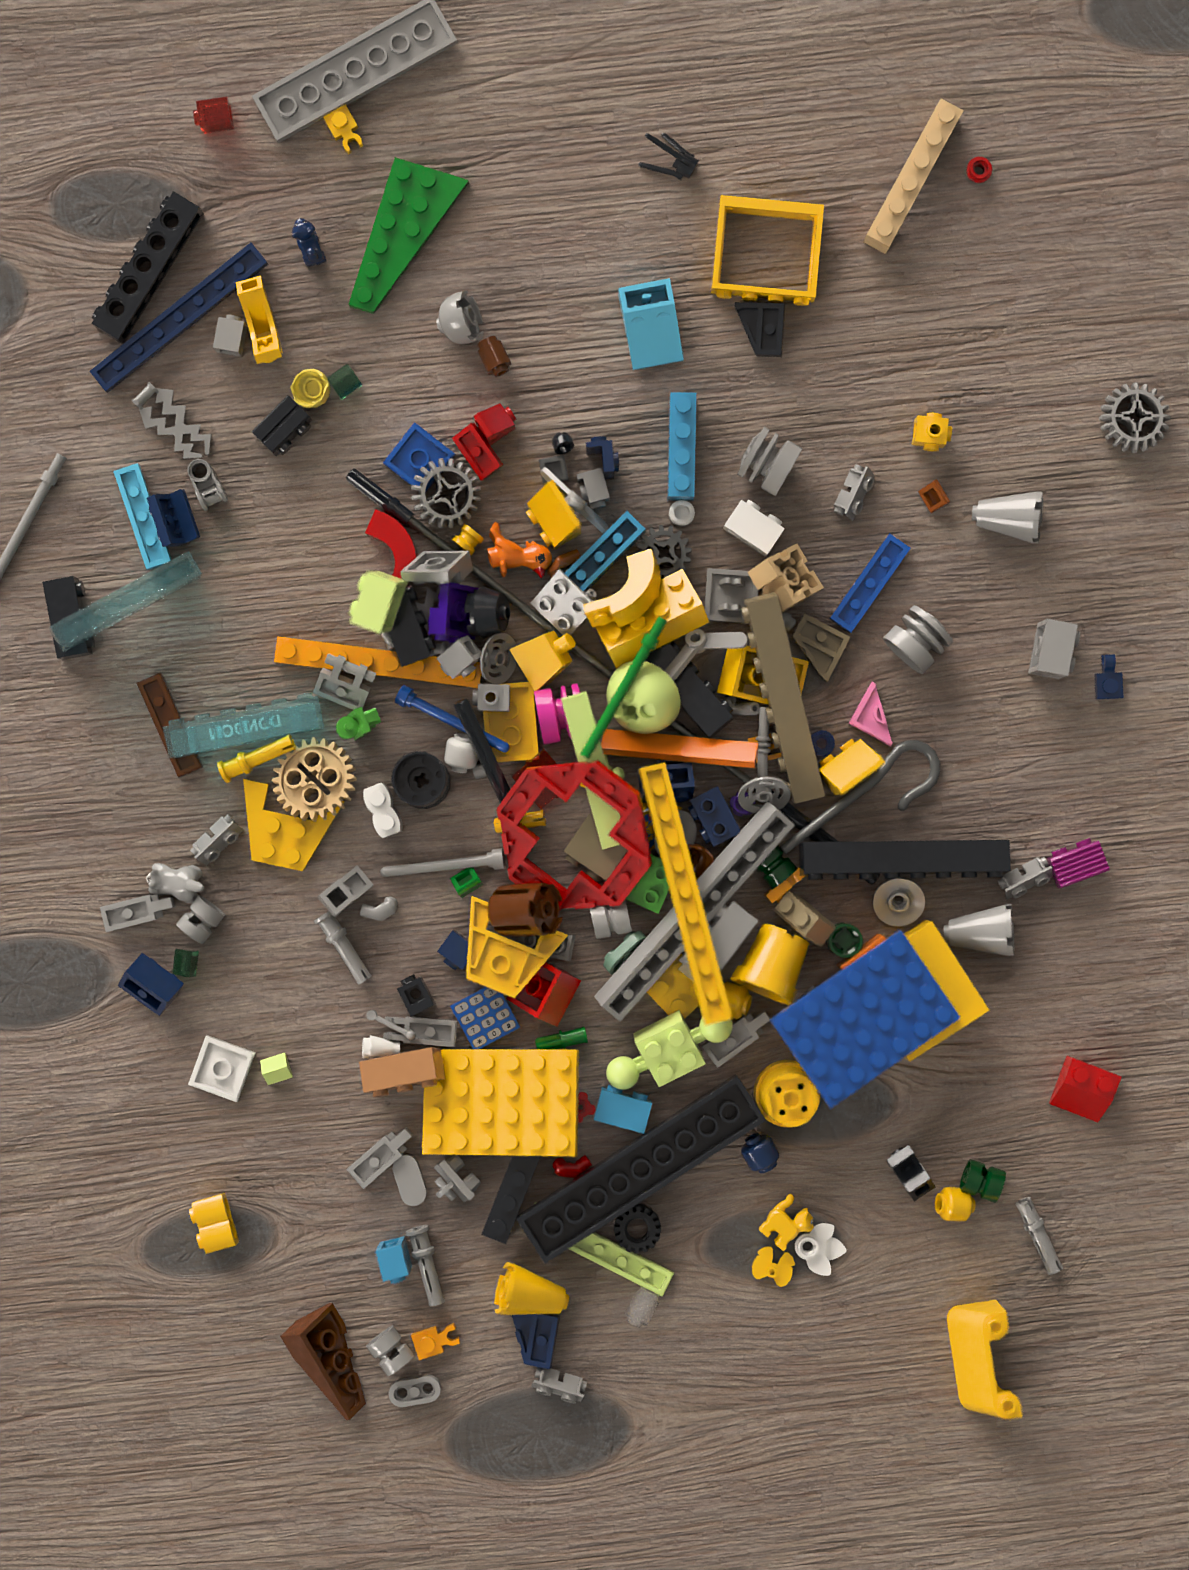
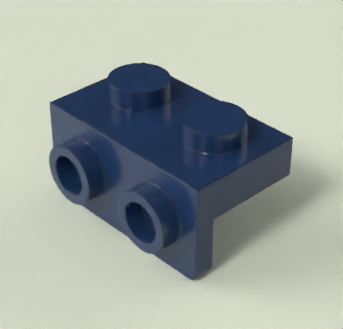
M604 436L591 438V442H586V455L602 454L604 478L614 479V473L619 471L618 452H613L612 440H606Z
M179 489L170 494H154L146 498L162 547L182 546L200 538L184 489Z

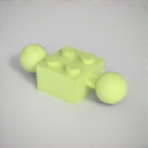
M680 1010L633 1033L635 1044L641 1055L634 1059L626 1056L614 1058L607 1066V1079L613 1087L626 1090L637 1083L641 1072L649 1069L658 1087H661L705 1065V1060L698 1044L705 1040L713 1043L725 1041L732 1033V1020L705 1026L702 1017L699 1026L690 1030Z

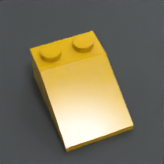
M553 479L550 480L527 503L529 510L526 511V514L533 525L538 523L543 530L540 536L546 546L552 545L554 550L581 534V524Z
M747 645L741 649H727L717 693L769 705L768 699H763L759 683H763L761 673L757 674L753 658H757L755 648ZM792 657L802 694L809 661Z
M850 739L839 747L842 752L837 756L833 757L830 754L819 762L821 765L819 772L832 793L840 795L878 769L885 762L861 739L856 742Z

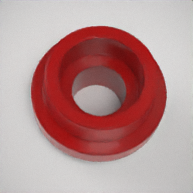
M984 157L971 159L966 167L967 176L975 183L987 181L992 174L990 161ZM975 167H981L983 174H977L974 170Z

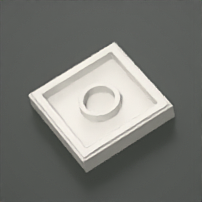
M206 1035L188 1085L238 1102L256 1053Z

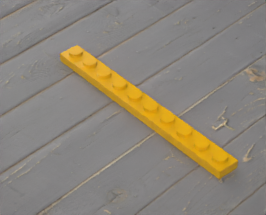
M660 763L640 768L638 771L704 1025L730 1020L732 1016L666 764Z

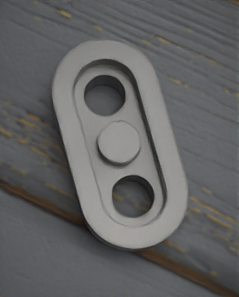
M430 1374L398 1379L390 1387L389 1399L397 1407L431 1403L439 1397L441 1383L437 1377ZM429 1383L433 1386V1390L425 1391L423 1386ZM405 1388L407 1394L405 1396L399 1395L398 1389Z

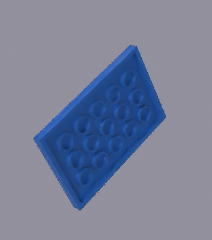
M898 930L771 1018L770 1021L828 1107L832 1108L961 1017L904 933Z

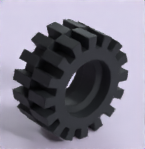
M644 1204L635 1205L615 1219V1237L619 1245L626 1248L628 1252L634 1251L637 1254L641 1251L647 1252L660 1239L661 1224L658 1215L652 1208H648ZM633 1219H642L648 1226L647 1233L641 1238H634L627 1231L628 1224Z

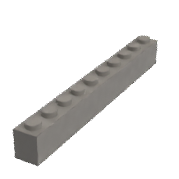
M768 801L696 881L707 924L795 826ZM674 907L594 996L599 1004L619 1021L628 1014L685 949Z

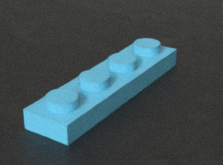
M136 463L113 471L146 569L151 570L171 563L172 559L168 547H162L161 541L157 536L153 517L149 512L146 498L150 496L140 464Z

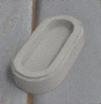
M403 1154L393 1163V1174L403 1202L410 1206H417L426 1198V1185L417 1159L410 1154Z

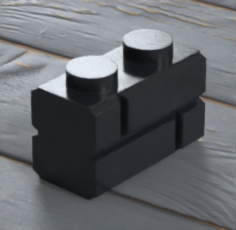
M287 395L251 432L275 456L279 453L284 455L293 446L291 441L297 435L303 436L311 428L309 423L312 419Z

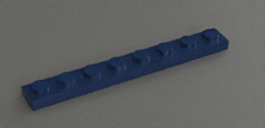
M250 242L91 369L90 373L108 393L237 290L236 282L250 279L268 265L267 261Z

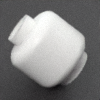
M456 733L454 737L449 738L446 742L444 761L452 767V771L457 773H467V769L474 768L478 763V756L468 735L464 733Z

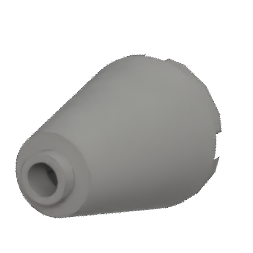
M1036 491L979 500L978 505H973L972 521H976L977 527L1038 544L1040 539L1038 530L1042 524L1043 492Z
M1005 904L950 919L949 924L944 925V940L949 941L950 946L1004 956H1014L1015 940L1014 923L1011 920V915H1013L1012 905Z

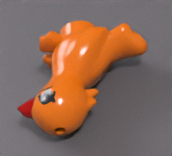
M494 522L492 524L489 537L492 539L494 547L487 549L492 569L499 567L500 574L504 578L506 577L507 569L525 566L533 570L542 579L545 575V570L552 563L550 550L534 541L531 543L526 541V548H522L501 535L499 523Z

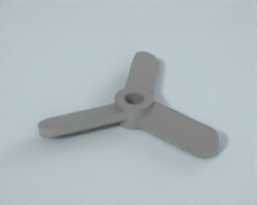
M546 467L540 470L542 477L547 482L553 479L568 505L578 514H582L603 534L609 529L607 523L588 507L587 503L580 496L566 487Z
M697 628L684 635L686 645L666 668L665 672L674 681L695 654L702 653L706 649H741L747 646L748 637L743 632L704 633V631Z

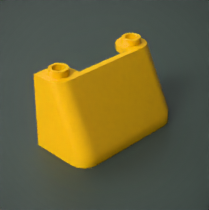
M997 1300L952 1307L947 1314V1326L960 1403L970 1411L1003 1419L1022 1417L1021 1404L1018 1397L1010 1390L1001 1389L994 1375L989 1341L1001 1339L1006 1335L1008 1319L1005 1309Z

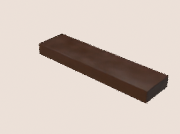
M162 673L137 682V686L178 778L203 768Z

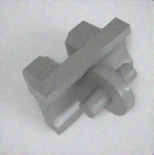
M454 1155L446 1161L442 1160L434 1166V1169L441 1175V1177L434 1181L440 1188L435 1195L441 1198L445 1194L452 1201L457 1197L456 1193L463 1202H466L475 1196L473 1192L481 1182L473 1173H470L463 1180L456 1174L465 1165L458 1155Z

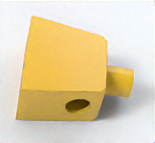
M551 631L509 650L533 690L537 691L548 686L572 663V658L567 651L575 647V641L568 633L559 638L555 631Z

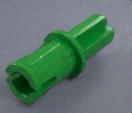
M585 1027L565 1032L558 1030L559 1033L535 1039L537 1050H556L560 1048L566 1050L565 1047L588 1043Z

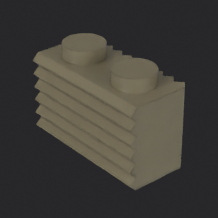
M791 891L786 892L774 908V912L804 938H807L819 947L823 946L835 930V925L813 908L806 900Z

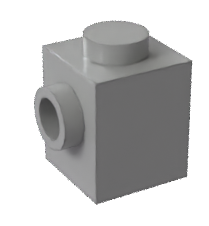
M469 636L458 639L436 659L440 662L442 671L452 679L460 675L465 678L476 669L474 664L480 660L482 652Z

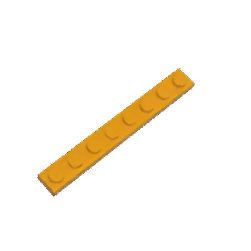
M277 636L275 663L333 670V666L324 663L329 653L336 657L341 655L346 658V661L358 666L360 664L368 667V670L377 673L376 676L478 688V684H481L482 672L480 662L474 664L476 669L467 677L463 678L460 675L452 679L442 671L436 656L401 667L396 651Z

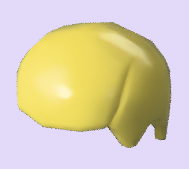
M316 369L301 371L295 376L290 387L293 400L307 409L318 408L323 405L330 395V384L323 372Z

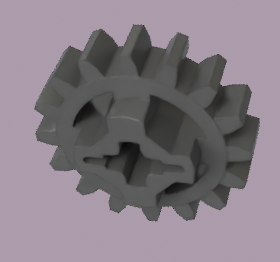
M659 525V531L657 532L652 527L649 528V537L642 534L641 538L644 544L637 543L636 547L642 551H646L647 547L652 549L659 567L660 565H670L673 567L669 570H660L661 576L665 578L681 569L684 572L686 571L683 563L691 562V559L686 557V554L691 553L692 548H685L689 539L685 538L682 540L680 538L682 535L681 530L675 534L673 533V526L670 525L668 531H664L663 525ZM662 536L670 537L667 541L663 542L655 539ZM677 544L681 549V559L675 555L674 548ZM657 548L661 550L668 548L670 558L664 556L660 559Z

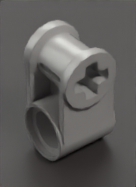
M195 459L190 462L187 470L203 510L207 511L209 506L220 501L227 502L226 492L211 464L203 459ZM200 465H205L207 467L206 476L196 478L195 469Z

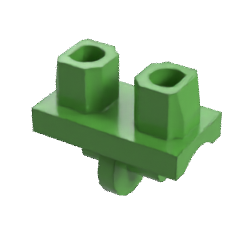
M362 707L354 709L347 716L339 719L336 724L337 734L343 739L354 737V740L363 738L371 732L372 728L381 723L376 708L363 712Z

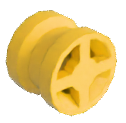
M464 523L461 527L462 531L459 535H455L452 541L464 551H469L472 556L475 552L474 548L477 544H481L484 538Z

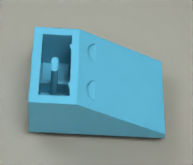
M670 278L619 288L618 296L633 370L684 361Z

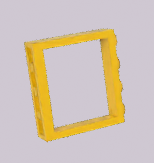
M721 195L711 293L723 299H730L733 295L742 296V299L746 301H757V298H765L770 303H783V300L794 301L793 304L798 306H808L809 303H813L816 298L824 205ZM726 213L813 221L807 291L720 283Z

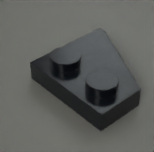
M735 302L734 306L755 355L782 357L785 304Z

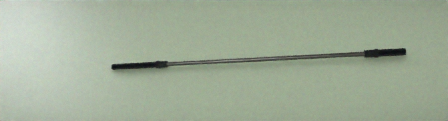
M353 468L348 473L346 480L382 507L385 513L393 516L404 526L410 525L442 551H457L415 519V514L401 504L396 497L390 496L357 469ZM472 563L473 571L471 573L494 591L505 594L508 602L548 633L555 631L559 638L563 636L548 620ZM575 642V647L570 650L610 680L614 671ZM676 719L669 725L682 736L698 737ZM721 765L744 784L753 780V778L738 767ZM787 803L779 810L799 830L812 822L811 819L790 803ZM822 828L809 836L815 842H839ZM875 875V879H869L865 881H867L869 884H874L879 879L880 875Z

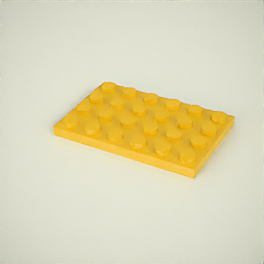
M441 1049L445 1080L437 1081V1086L424 1088L422 1154L577 1156L579 1050Z

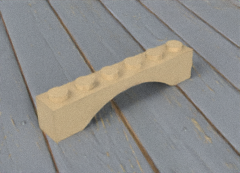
M940 99L863 241L864 243L884 254L887 253L964 110Z

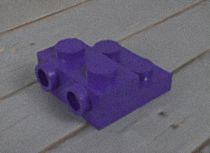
M453 582L440 584V591L438 593L439 608H430L428 618V634L434 635V640L455 643L458 639L465 636L475 640V636L470 635L467 629L471 622L470 613H465V602L468 593H474V589L479 588Z

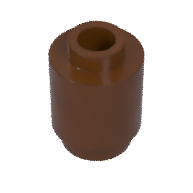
M496 336L487 337L477 344L479 348L478 354L489 375L494 374L495 377H498L509 371L508 367L511 365V361L502 342L497 340Z

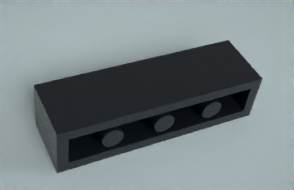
M672 641L651 651L645 662L652 663L665 671L681 649ZM690 661L674 680L680 694L681 708L708 738H713L733 720L731 713L734 710L724 699L720 702L714 695L716 689L708 680L702 682L697 676L699 670Z
M541 1156L511 1157L484 1225L482 1235L504 1244L507 1243Z

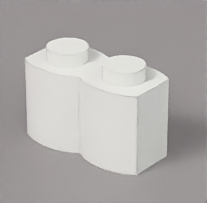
M379 783L364 789V801L367 808L373 813V824L377 833L382 838H387L402 832V820L399 813L393 808V796L389 788L384 783Z

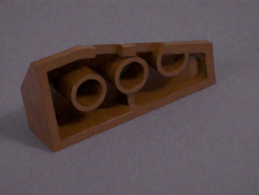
M328 1303L296 1320L280 1337L294 1360L341 1415L346 1420H351L366 1402L358 1373L354 1372L351 1357H353L352 1349L347 1347L344 1335L347 1333L345 1323L334 1304Z

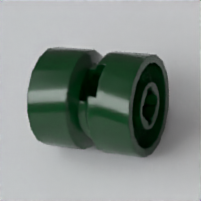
M779 845L756 868L758 873H764L763 879L771 889L776 888L798 869L788 857H782L783 851Z
M848 923L834 924L835 930L826 940L829 950L837 956L844 958L856 955L863 943L861 932L858 928Z
M969 1159L964 1168L959 1188L962 1192L973 1196L979 1193L981 1199L996 1203L1003 1190L1006 1171L992 1166L986 1169L984 1163Z

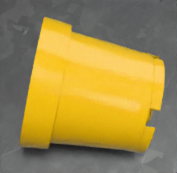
M762 924L741 965H737L730 979L758 995L782 1004L792 1005L798 992L795 987L810 943L796 934L792 936L786 933L787 930L770 924Z
M780 1060L765 1067L757 1077L753 1090L754 1102L764 1118L780 1127H796L805 1124L817 1111L821 1097L799 1062L794 1060ZM802 1083L804 1085L803 1089H798V1084ZM777 1087L781 1088L780 1093H776L775 1089ZM807 1106V1109L802 1111L801 1107ZM781 1109L785 1110L784 1115L779 1114Z

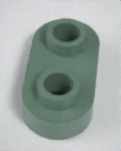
M642 931L628 933L616 949L606 954L603 964L604 968L613 975L643 942L646 935Z

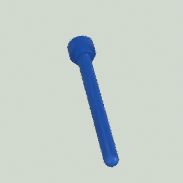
M403 685L398 691L395 698L396 704L404 708L406 706L409 708L413 706L466 733L459 718L418 698L417 694L414 693V689ZM483 731L491 747L504 753L509 751L510 746L508 743Z

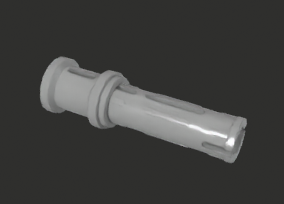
M328 911L314 920V923L319 924L326 935V942L334 945L357 981V984L359 985L366 981V979H369L372 975L346 937L347 929L340 925L336 917L334 918Z
M420 1225L408 1229L406 1235L410 1236L413 1247L412 1257L418 1261L429 1306H436L444 1303L445 1299L443 1298L432 1257L435 1249L434 1246H431L427 1231L429 1227L428 1225Z

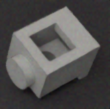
M602 468L576 474L578 483L583 482L584 484L579 486L582 499L584 501L588 500L592 510L605 507V502L610 501V496Z
M478 684V690H473L472 704L477 705L478 711L510 712V685ZM490 692L496 695V699L493 702L486 700V695Z

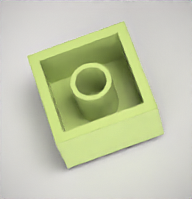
M380 571L367 572L366 576L362 575L358 584V590H360L358 600H354L350 608L349 615L352 616L350 623L377 633L392 631L408 581Z

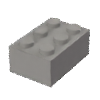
M734 901L728 906L724 904L710 920L713 924L711 926L708 924L720 971L758 922L756 918ZM684 952L679 959L682 964L678 970L693 981L687 955Z

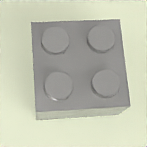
M1045 619L1037 624L1028 674L1061 679L1067 677L1069 672L1072 673L1075 666V657H1072L1073 649L1078 646L1080 640V632L1077 631L1078 624Z

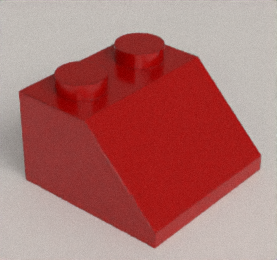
M546 961L515 998L507 996L506 999L534 1017L558 1027L581 980Z
M1067 1055L1049 1104L1099 1122L1112 1103L1122 1076Z

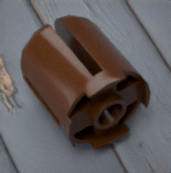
M553 884L503 885L498 887L489 899L488 918L494 930L506 937L554 934L560 928L563 917H559L558 902L562 901L559 890Z

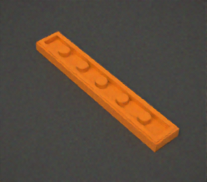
M606 729L601 741L603 754L745 768H755L759 744L756 742L657 733L639 734L632 731Z

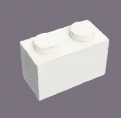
M741 500L723 529L766 557L785 529L781 526L782 521L771 514L767 517L759 512L761 508L750 500L744 502Z

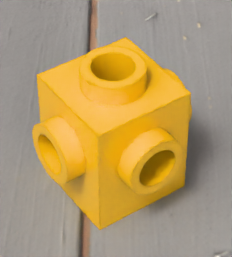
M927 413V416L918 415L914 419L912 445L923 446L925 451H939V448H943L946 442L951 441L952 426H948L949 419L942 418V414Z

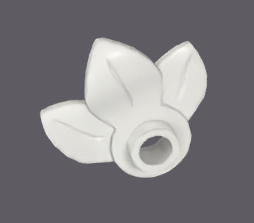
M817 1224L810 1233L800 1235L795 1241L797 1255L805 1259L809 1269L819 1275H831L829 1260L836 1259L847 1251L840 1240L832 1237L834 1232V1225ZM805 1242L812 1243V1248L810 1250L803 1249V1244Z

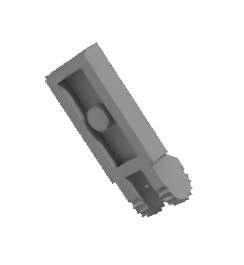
M385 1016V1019L395 1025L403 1024L405 1025V1030L414 1031L416 1038L410 1041L401 1033L384 1032V1039L403 1041V1043L456 1046L458 1020Z

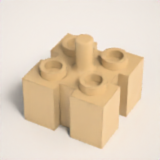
M798 544L767 558L747 572L758 590L762 589L759 592V596L772 592L778 595L781 612L803 602L824 588L814 570L809 572L804 564L808 560Z

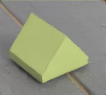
M286 1053L260 1060L262 1075L268 1085L293 1077Z

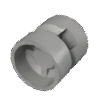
M198 895L190 906L191 912L184 913L176 925L193 940L204 944L212 934L211 927H217L226 915L212 902Z
M625 900L620 906L606 907L602 905L590 908L596 939L610 937L613 931L618 935L632 932Z
M393 1325L382 1331L366 1345L374 1358L380 1359L379 1365L387 1376L397 1372L415 1356L406 1343L401 1344V1336ZM393 1348H396L397 1352L388 1358L386 1354Z

